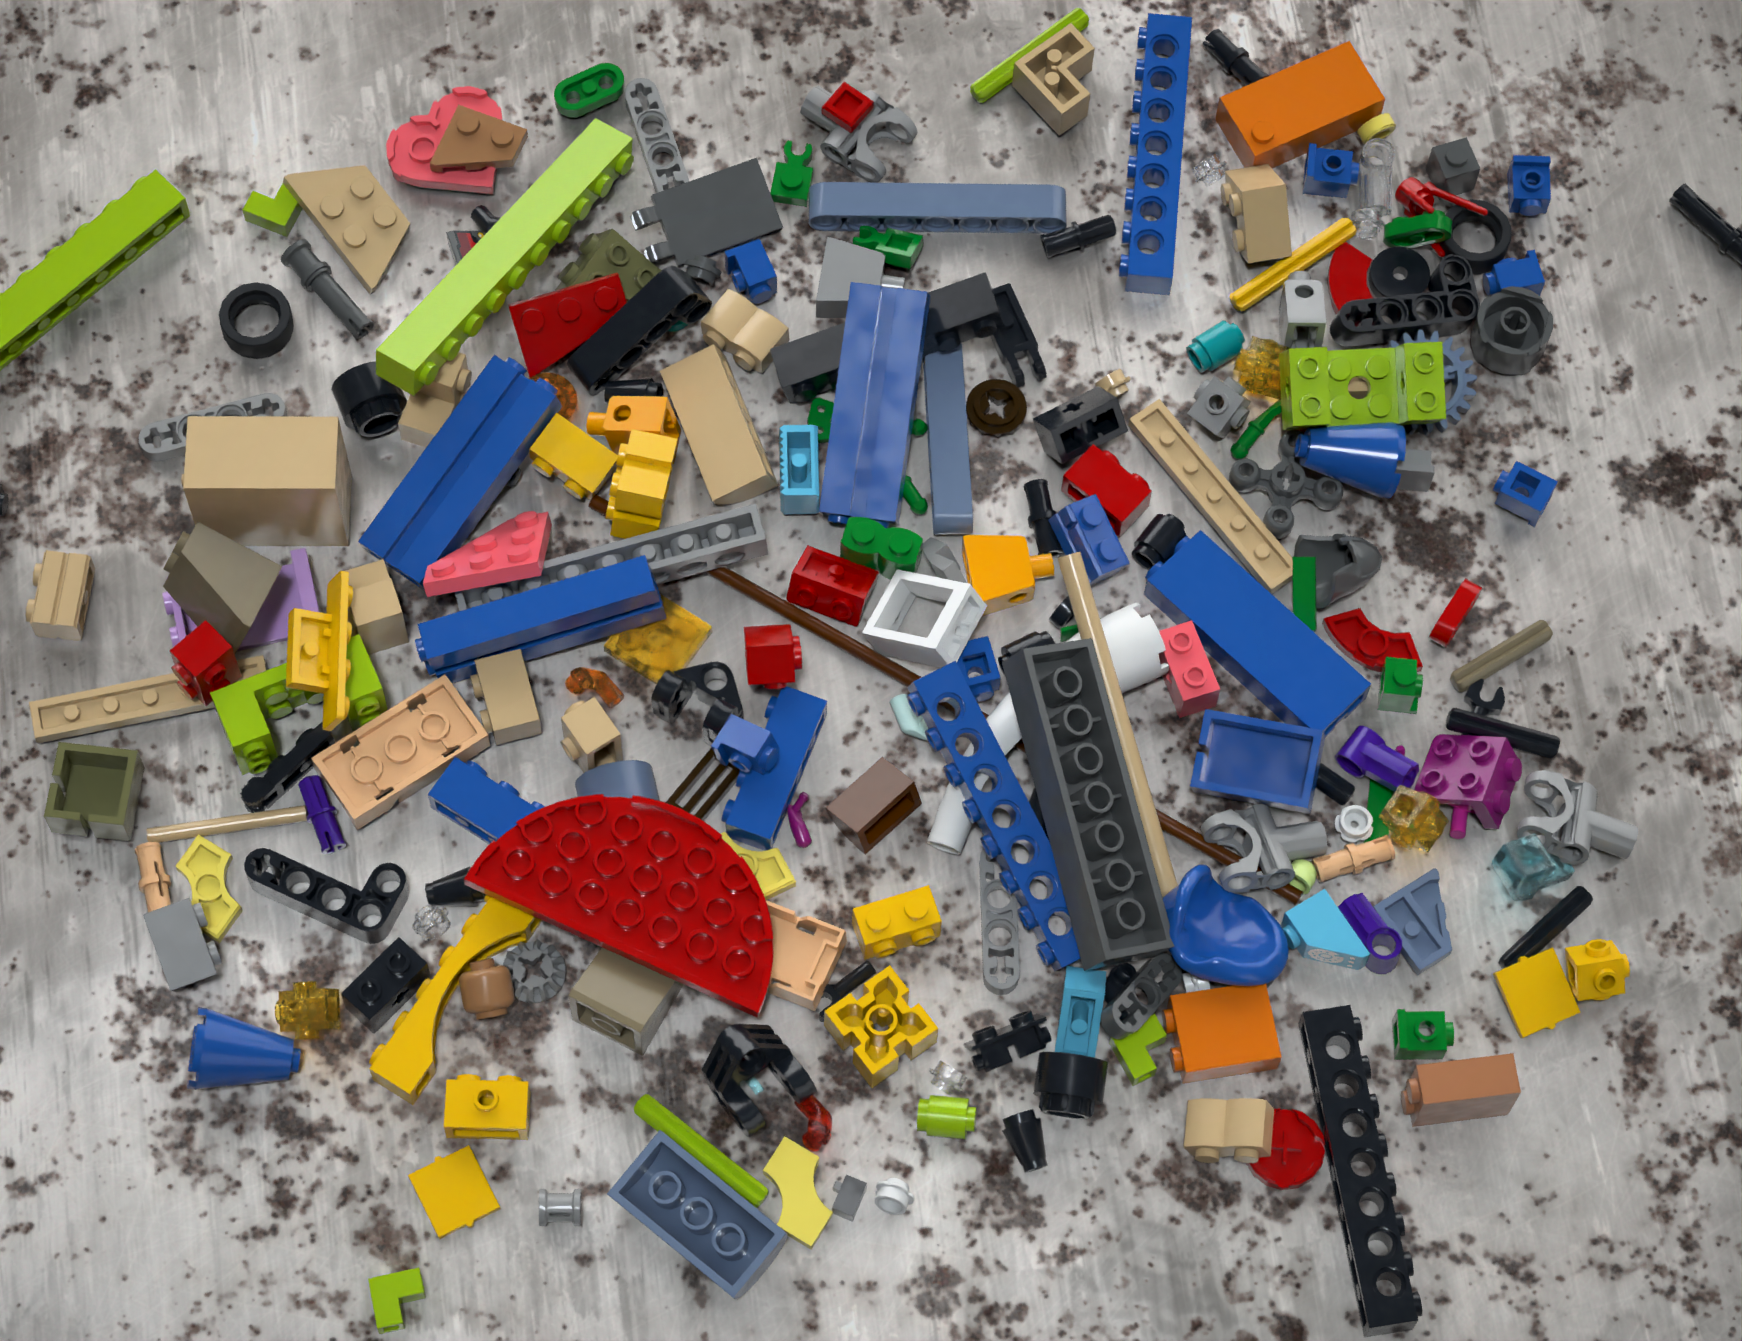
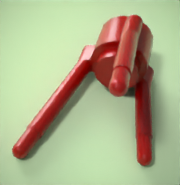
M1414 177L1405 179L1398 186L1395 193L1396 201L1405 208L1404 215L1409 218L1419 216V214L1422 215L1424 211L1432 214L1434 212L1432 207L1434 204L1433 196L1483 216L1488 214L1487 209L1444 191L1430 181L1423 184ZM1439 242L1429 244L1439 257L1445 256V251L1439 245Z

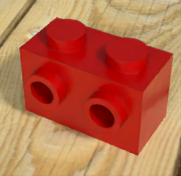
M1094 444L1063 475L1061 492L1074 502L1096 494L1116 536L1119 538L1149 507L1152 490L1144 478L1136 473H1129L1120 465L1119 460L1114 454L1107 450L1102 451Z
M206 620L169 650L174 662L171 669L179 679L176 682L178 687L190 700L197 697L205 706L213 701L210 692L231 685L242 677L232 646Z
M791 625L744 627L748 685L763 684L764 688L780 689L786 687L787 683L795 682V670L802 669L800 637L792 636Z

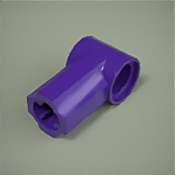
M1358 726L1335 755L1337 764L1348 774L1356 778H1363L1366 775L1399 795L1408 792L1419 772L1418 763L1386 746L1385 741L1375 731L1366 726Z
M1363 893L1353 894L1345 899L1338 908L1370 953L1365 966L1376 974L1390 973L1397 966L1402 950V939L1396 930L1385 924ZM1383 945L1388 947L1392 953L1387 956L1380 955L1374 951L1373 947Z

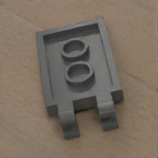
M757 157L652 194L651 200L654 206L634 211L632 216H630L635 231L658 222L661 223L667 241L646 247L644 251L645 257L653 264L674 257L677 267L684 265L687 259L694 260L695 255L707 257L780 231L783 228Z

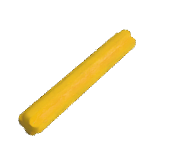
M1341 218L1294 250L1292 256L1284 257L1231 293L1229 299L1237 311H1245L1282 286L1284 281L1288 280L1289 274L1295 271H1304L1355 236L1357 230L1349 218Z

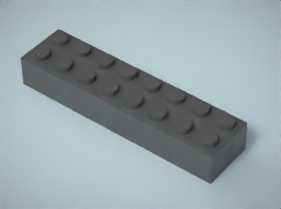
M1089 638L1020 650L1002 662L1083 969L1086 971L1155 957L1175 946L1170 937V923L1093 640Z

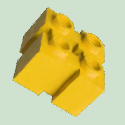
M631 429L628 444H620L616 463L617 469L616 473H613L609 491L610 498L605 519L612 520L610 536L626 539L659 530L670 484L677 438Z
M890 965L864 983L863 996L860 999L856 1000L849 993L824 1011L825 1028L842 1050L852 1045L854 1048L853 1064L871 1088L898 1070L899 1057L905 1053L910 1060H913L937 1043L938 1027L919 1003L912 1008L908 1006L909 989ZM877 1023L880 1027L888 1025V1030L877 1031L874 1029V1024Z

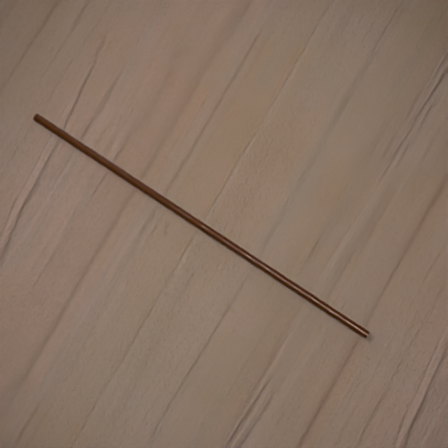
M595 494L588 507L606 517L609 501ZM725 566L704 572L907 687L913 681L921 678V676ZM947 702L938 703L940 706L955 713V709L951 704ZM982 711L984 717L987 719L989 715ZM1021 738L1013 747L1026 753ZM1156 809L1162 831L1226 867L1239 862V859L1243 858L1229 849L1217 845V843L1206 842L1202 834ZM1258 866L1256 872L1262 871L1261 867ZM1289 883L1272 890L1269 887H1264L1294 905L1298 903L1303 894V891Z

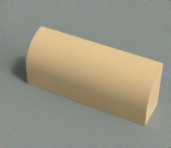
M714 344L660 370L714 503L734 504L743 502L779 486L727 358Z

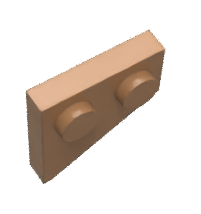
M458 105L430 161V169L434 172H443V167L465 166L466 170H477L486 166L494 168L514 167L528 138L527 129Z

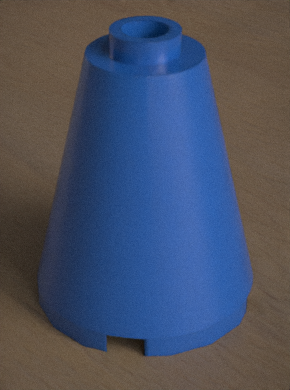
M1394 422L1310 427L1305 430L1304 435H1298L1294 453L1295 457H1300V464L1306 468L1376 497L1391 498L1401 478V474L1395 473L1398 461H1404L1405 429L1400 424Z
M198 1007L196 1016H202L204 1020L203 1024L194 1025L188 1071L196 1072L195 1081H187V1089L196 1090L283 1081L289 1079L290 1072H298L301 1049L293 1048L294 1039L208 1008Z

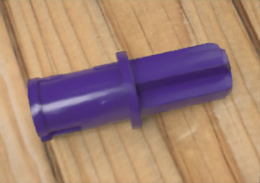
M312 775L303 778L298 786L309 813L306 817L307 822L313 824L322 854L335 853V846H337L338 850L346 847V842L343 840L335 818L337 809L331 806L320 776Z

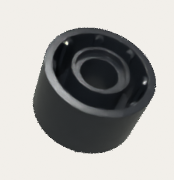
M376 361L360 364L347 370L334 381L331 388L345 425L366 437L382 435L397 427L402 411L407 403L401 388L376 375Z
M1040 1052L1033 1094L1040 1097L1039 1108L1041 1111L1049 1115L1065 1118L1090 1119L1094 1115L1095 1105L1103 1104L1108 1062L1078 1054Z

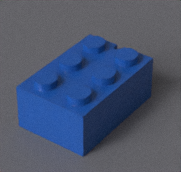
M1205 709L1198 744L1202 750L1209 751V755L1207 758L1205 753H1196L1190 787L1194 793L1253 804H1264L1270 807L1311 814L1325 734L1323 730Z

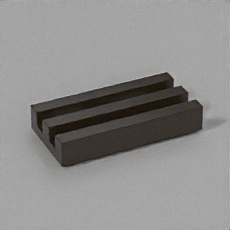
M710 748L665 803L691 813L729 768L731 772L694 815L705 821L735 785L740 770L730 762L727 766L720 763L683 808L679 806L680 801L711 764L718 760L714 751Z

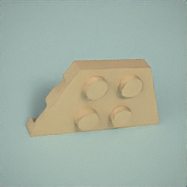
M365 165L292 173L284 176L283 184L367 292L369 294L373 293L384 271L394 257L396 249L409 229L410 222Z

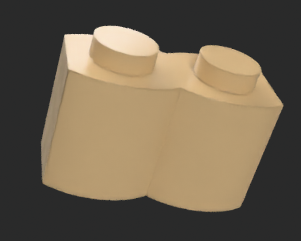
M730 289L726 290L701 321L704 341L709 346L714 344L720 351L723 349L732 353L735 362L747 371L754 369L757 372L763 373L773 361L770 349L788 343L790 340L789 328L766 311L758 309L748 299Z
M1200 1098L1188 1100L1184 1148L1192 1156H1195V1160L1204 1163L1219 1162V1157L1234 1156V1160L1238 1162L1256 1163L1259 1157L1271 1156L1274 1108L1267 1100L1253 1098L1229 1100Z

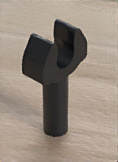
M1480 679L1468 688L1464 697V702L1471 707V712L1484 716H1499L1505 703L1503 688L1499 687L1493 700L1487 702L1480 697L1484 680Z
M866 960L836 984L826 985L821 998L830 999L831 1004L819 1013L820 1022H824L825 1010L876 974V970L869 961Z

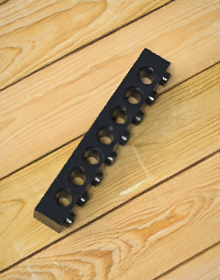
M1351 1005L1305 1011L1302 1013L1298 1025L1320 1130L1324 1136L1325 1154L1364 1337L1413 1330L1418 1322V1317L1422 1316V1303L1418 1291L1412 1292L1409 1276L1414 1275L1413 1261L1410 1252L1403 1251L1401 1236H1405V1225L1402 1213L1400 1211L1395 1212L1392 1197L1396 1196L1397 1193L1393 1173L1386 1172L1384 1157H1388V1146L1385 1134L1378 1133L1375 1118H1379L1380 1115L1376 1094H1370L1367 1080L1371 1079V1068L1368 1056H1361L1358 1041L1363 1040L1361 1021L1359 1017H1353ZM1331 1045L1340 1046L1345 1051L1346 1057L1335 1059L1328 1054L1326 1047ZM1341 1083L1347 1084L1353 1089L1355 1095L1350 1098L1341 1097L1335 1091L1334 1086ZM1347 1122L1358 1124L1363 1131V1135L1359 1137L1349 1136L1344 1131L1343 1124ZM1356 1161L1366 1163L1371 1169V1174L1369 1176L1357 1175L1352 1170L1351 1163ZM1365 1200L1374 1202L1378 1206L1380 1214L1376 1216L1366 1215L1362 1212L1359 1203ZM1372 1240L1383 1242L1388 1248V1254L1385 1256L1373 1254L1368 1247V1242ZM1380 1280L1392 1282L1396 1287L1397 1294L1394 1296L1381 1294L1376 1282Z

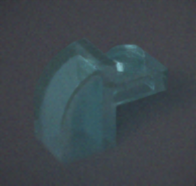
M1535 833L1503 844L1492 860L1494 871L1514 901L1532 899L1538 890L1569 880L1575 872L1571 864L1560 862L1561 859L1558 856L1549 854Z

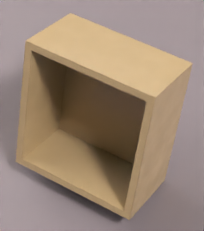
M187 417L184 474L181 476V482L195 525L199 522L243 546H349L352 474L338 417Z

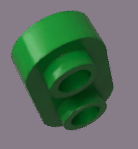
M600 63L566 78L555 88V106L564 116L579 117L613 102L624 92V74L618 66L612 63ZM603 84L612 85L608 89H603L600 86ZM570 99L579 100L578 103L574 104L568 103L567 101Z
M1434 210L1432 214L1424 211L1422 215L1410 218L1396 217L1392 219V222L1384 226L1383 242L1389 247L1415 248L1445 241L1451 238L1452 220L1440 210Z

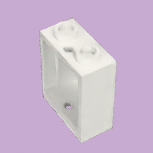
M897 569L873 614L868 619L862 634L873 648L884 656L941 668L953 661L957 663L987 605L971 584ZM915 597L946 603L928 638L897 632Z

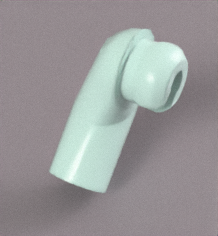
M907 694L893 697L890 700V705L901 731L926 741L925 731L928 730V727L922 715L917 717L913 713L907 700Z

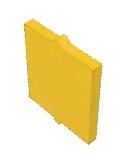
M1553 947L1528 958L1520 956L1517 963L1493 973L1520 1038H1524L1544 1028L1554 1029L1555 1023L1580 1013V1009Z
M469 1145L444 1158L437 1156L434 1159L435 1162L408 1175L439 1239L466 1226L467 1228H472L474 1222L501 1209Z

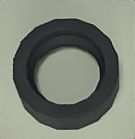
M1470 199L1468 201L1487 209L1488 214L1483 216L1454 205L1445 215L1452 220L1451 238L1439 242V245L1445 251V256L1442 258L1452 254L1464 257L1469 262L1472 273L1479 275L1490 272L1494 264L1504 259L1511 242L1512 228L1507 216L1497 206L1484 200ZM1466 221L1484 224L1494 232L1496 244L1491 251L1483 253L1469 252L1461 248L1454 241L1453 230L1455 226Z
M259 282L243 284L226 296L222 301L219 311L220 326L224 340L231 350L243 357L253 359L270 357L281 351L291 339L294 324L289 302L284 294L272 285ZM249 305H269L277 311L279 317L277 326L273 331L264 336L247 337L241 335L235 329L234 319L236 315Z

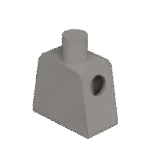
M827 237L816 297V317L846 318L851 282L897 289L904 288L905 278L884 275L885 255L883 253Z
M1305 271L1292 272L1289 274L1288 280L1284 281L1279 307L1280 353L1290 348L1322 347L1326 328L1323 284L1319 280H1311L1310 274ZM1297 326H1307V330L1303 333H1297Z

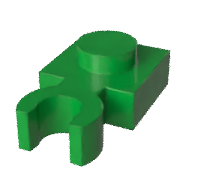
M788 140L784 146V160L786 163L776 162L770 194L773 202L807 207L809 188L813 178V168L806 166L812 160V145L807 143L805 152L802 155H795L792 153V141Z
M863 225L859 228V237L853 238V244L883 253L885 255V263L911 269L923 248V235L887 228L885 233H879L875 228Z

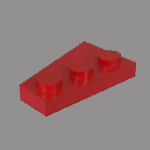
M618 273L508 304L530 379L588 340L627 303Z

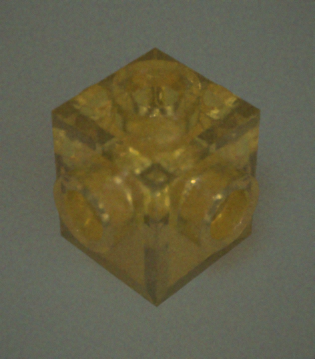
M1252 336L1247 350L1240 348L1234 364V370L1239 371L1238 383L1250 393L1262 394L1280 400L1279 354L1290 349V347L1280 345L1271 339H1261Z
M1399 785L1379 815V818L1391 831V839L1397 845L1406 850H1411L1412 847H1415L1427 853L1436 840L1440 838L1445 826L1449 822L1439 809L1441 804L1435 797L1426 792H1418Z
M317 981L292 983L293 990L278 991L279 1000L275 1005V1018L280 1025V1032L295 1033V1040L319 1039V1031L341 1030L339 989H317Z

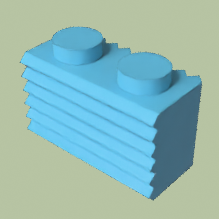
M783 425L779 428L780 511L784 515L819 513L818 426Z

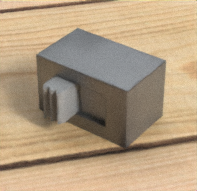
M849 1175L845 1176L843 1183L835 1181L833 1191L837 1192L838 1195L832 1207L833 1214L853 1222L867 1189V1183Z

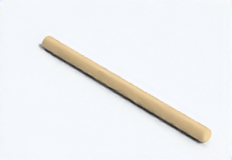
M1081 552L1072 553L1058 558V562L1081 640L1092 638L1163 898L1168 892L1178 886L1082 555Z

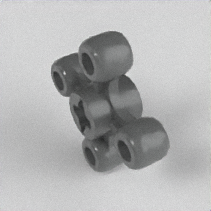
M1290 430L1282 435L1278 445L1281 462L1274 466L1273 469L1264 470L1259 468L1255 461L1242 458L1232 465L1229 473L1230 484L1236 491L1247 493L1253 489H1262L1267 492L1272 506L1266 511L1263 523L1276 539L1285 538L1291 533L1294 526V515L1291 507L1300 499H1310L1314 501L1318 508L1331 510L1340 504L1343 497V486L1340 481L1328 476L1321 477L1318 480H1312L1305 476V472L1300 466V457H1295V448L1291 447L1295 446L1299 434L1304 435L1299 430ZM1285 478L1289 479L1288 483H1290L1287 490H1284L1283 485Z

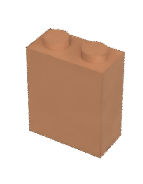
M1514 1054L1416 1065L1410 1079H1407L1405 1090L1401 1091V1105L1404 1115H1410L1412 1127L1508 1115L1521 1093Z

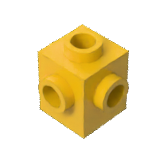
M1595 939L1588 941L1584 945L1565 948L1566 979L1578 1001L1589 999L1606 1000L1613 995L1625 994V978L1630 976V966L1626 954H1621L1612 940Z

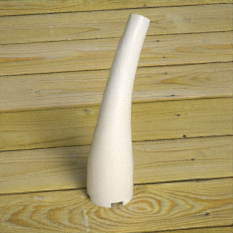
M1139 603L1130 604L1100 619L1122 693L1161 677L1169 671L1167 663L1160 664L1158 654L1166 650L1160 632L1150 615L1143 618L1137 613L1141 608ZM1079 632L1066 642L1081 640ZM1010 692L986 719L1004 755L1022 738ZM972 742L969 744L963 756L968 757L973 755L974 747ZM976 773L974 776V784L980 791L989 778L987 774ZM950 782L938 808L927 843L939 850L959 855L962 852L972 823L963 809L962 802L965 801V798L959 786L954 788Z

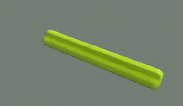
M1081 8L1072 10L971 84V95L979 103L987 101L1012 82L1014 63L1070 23L1081 32L1089 25L1088 15Z
M644 1094L636 1102L634 1112L637 1116L656 1131L661 1130L754 1207H759L768 1196V1189L652 1096Z

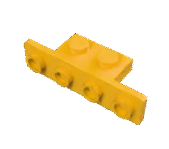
M341 570L328 582L326 613L293 608L288 614L286 688L324 694L322 728L326 731H332L346 719L350 706L349 697L345 696V683L349 678L351 662L349 659H346V652L352 634V625L347 620L348 608L353 598V588L349 585V572Z

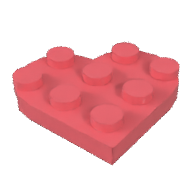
M472 86L453 88L451 94L443 96L439 102L437 100L433 102L428 115L410 117V122L401 125L396 131L395 129L391 131L386 143L388 164L392 170L393 177L399 182L417 187L493 194L497 168L486 166L482 169L466 170L465 166L443 167V172H434L430 169V161L458 105L502 120L500 106L498 107L497 103L488 97V93L483 89Z

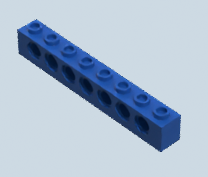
M1148 13L1146 27H1139L1137 49H1143L1144 55L1143 59L1136 60L1135 81H1141V91H1134L1132 113H1138L1139 118L1138 123H1131L1129 145L1136 146V156L1129 155L1127 178H1134L1133 189L1126 188L1124 211H1131L1130 222H1123L1122 244H1128V255L1121 254L1119 277H1126L1125 292L1170 296L1174 269L1192 17ZM1164 54L1167 55L1168 58H1160L1156 55ZM1162 86L1165 87L1166 90H1157L1154 87ZM1160 118L1164 120V122L1157 123L1152 121L1151 119ZM1156 150L1162 154L1152 155L1148 151ZM1155 183L1158 184L1160 187L1151 188L1148 187L1146 184ZM1143 216H1154L1158 220L1148 221ZM1148 248L1153 250L1155 253L1145 254L1140 250Z
M953 661L913 681L908 686L910 694L907 695V700L913 713L917 717L922 715L928 727L925 735L930 746L935 752L940 750L947 765L943 768L948 781L954 788L959 786L965 798L962 806L971 823H978L984 835L980 840L986 854L990 859L996 858L1003 872L999 873V878L1004 889L1009 895L1014 893L1021 906V908L1017 909L1018 915L1028 931L1033 929L1039 941L1036 949L1042 962L1046 966L1051 965L1055 972L1081 957L1051 845L956 661ZM939 702H947L954 707V720L946 721L938 715L937 705ZM964 737L972 742L974 747L972 756L967 757L958 753L955 747L957 738ZM976 773H985L990 777L992 781L990 792H982L976 788L974 784ZM995 808H1002L1009 813L1011 821L1008 828H1001L994 823L992 813ZM1013 844H1022L1027 848L1029 852L1027 863L1021 864L1012 858L1011 848ZM1032 879H1039L1045 883L1047 887L1045 899H1037L1031 894L1029 886ZM1051 915H1058L1065 921L1066 930L1063 935H1055L1050 931L1048 920Z

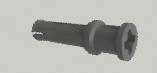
M301 239L289 246L281 257L282 264L286 267H291L301 278V285L304 289L316 292L352 333L355 339H361L369 332L364 327L372 330L374 322L363 313L333 279L329 264L325 261L321 262L310 250L311 244L306 239Z

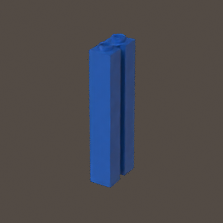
M851 282L819 506V512L828 515V522L847 524L848 518L865 517L880 523L885 528H889V523L899 524L931 297L927 291L888 288Z
M496 355L491 358L358 541L368 553L378 560L384 559L387 566L424 591L423 581L427 566L462 546L528 455L530 447L556 412L558 413L563 407L556 396L558 390L542 378H538L536 382L524 376L527 370L510 357L506 361H503Z
M1201 530L1191 539L1186 536L1180 540L1175 546L1174 555L1165 563L1157 562L1146 574L1145 578L1147 581L1144 595L1176 625L1192 620L1204 650L1284 723L1323 730L1326 738L1343 718L1346 719L1367 698L1371 683Z
M643 555L420 623L418 628L421 638L416 639L415 644L420 660L425 662L430 676L436 674L437 678H440L446 674L451 683H456L469 679L470 675L477 674L474 661L477 659L521 649L523 660L528 661L666 619L667 617L657 582L646 556Z

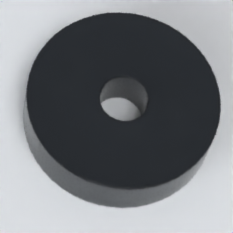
M1387 248L1380 252L1372 262L1368 277L1369 286L1377 298L1425 293L1430 280V269L1423 256L1410 248ZM1399 273L1402 274L1405 277V279L1398 280L1393 275Z

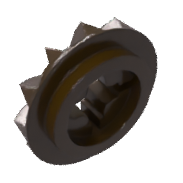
M990 379L979 383L971 390L966 402V412L970 425H975L982 435L989 433L994 434L998 438L1008 432L1013 434L1015 429L1024 422L1027 402L1022 391L1013 383L1001 379ZM989 400L996 406L1005 405L1002 413L1004 418L998 416L997 413H988L990 409Z

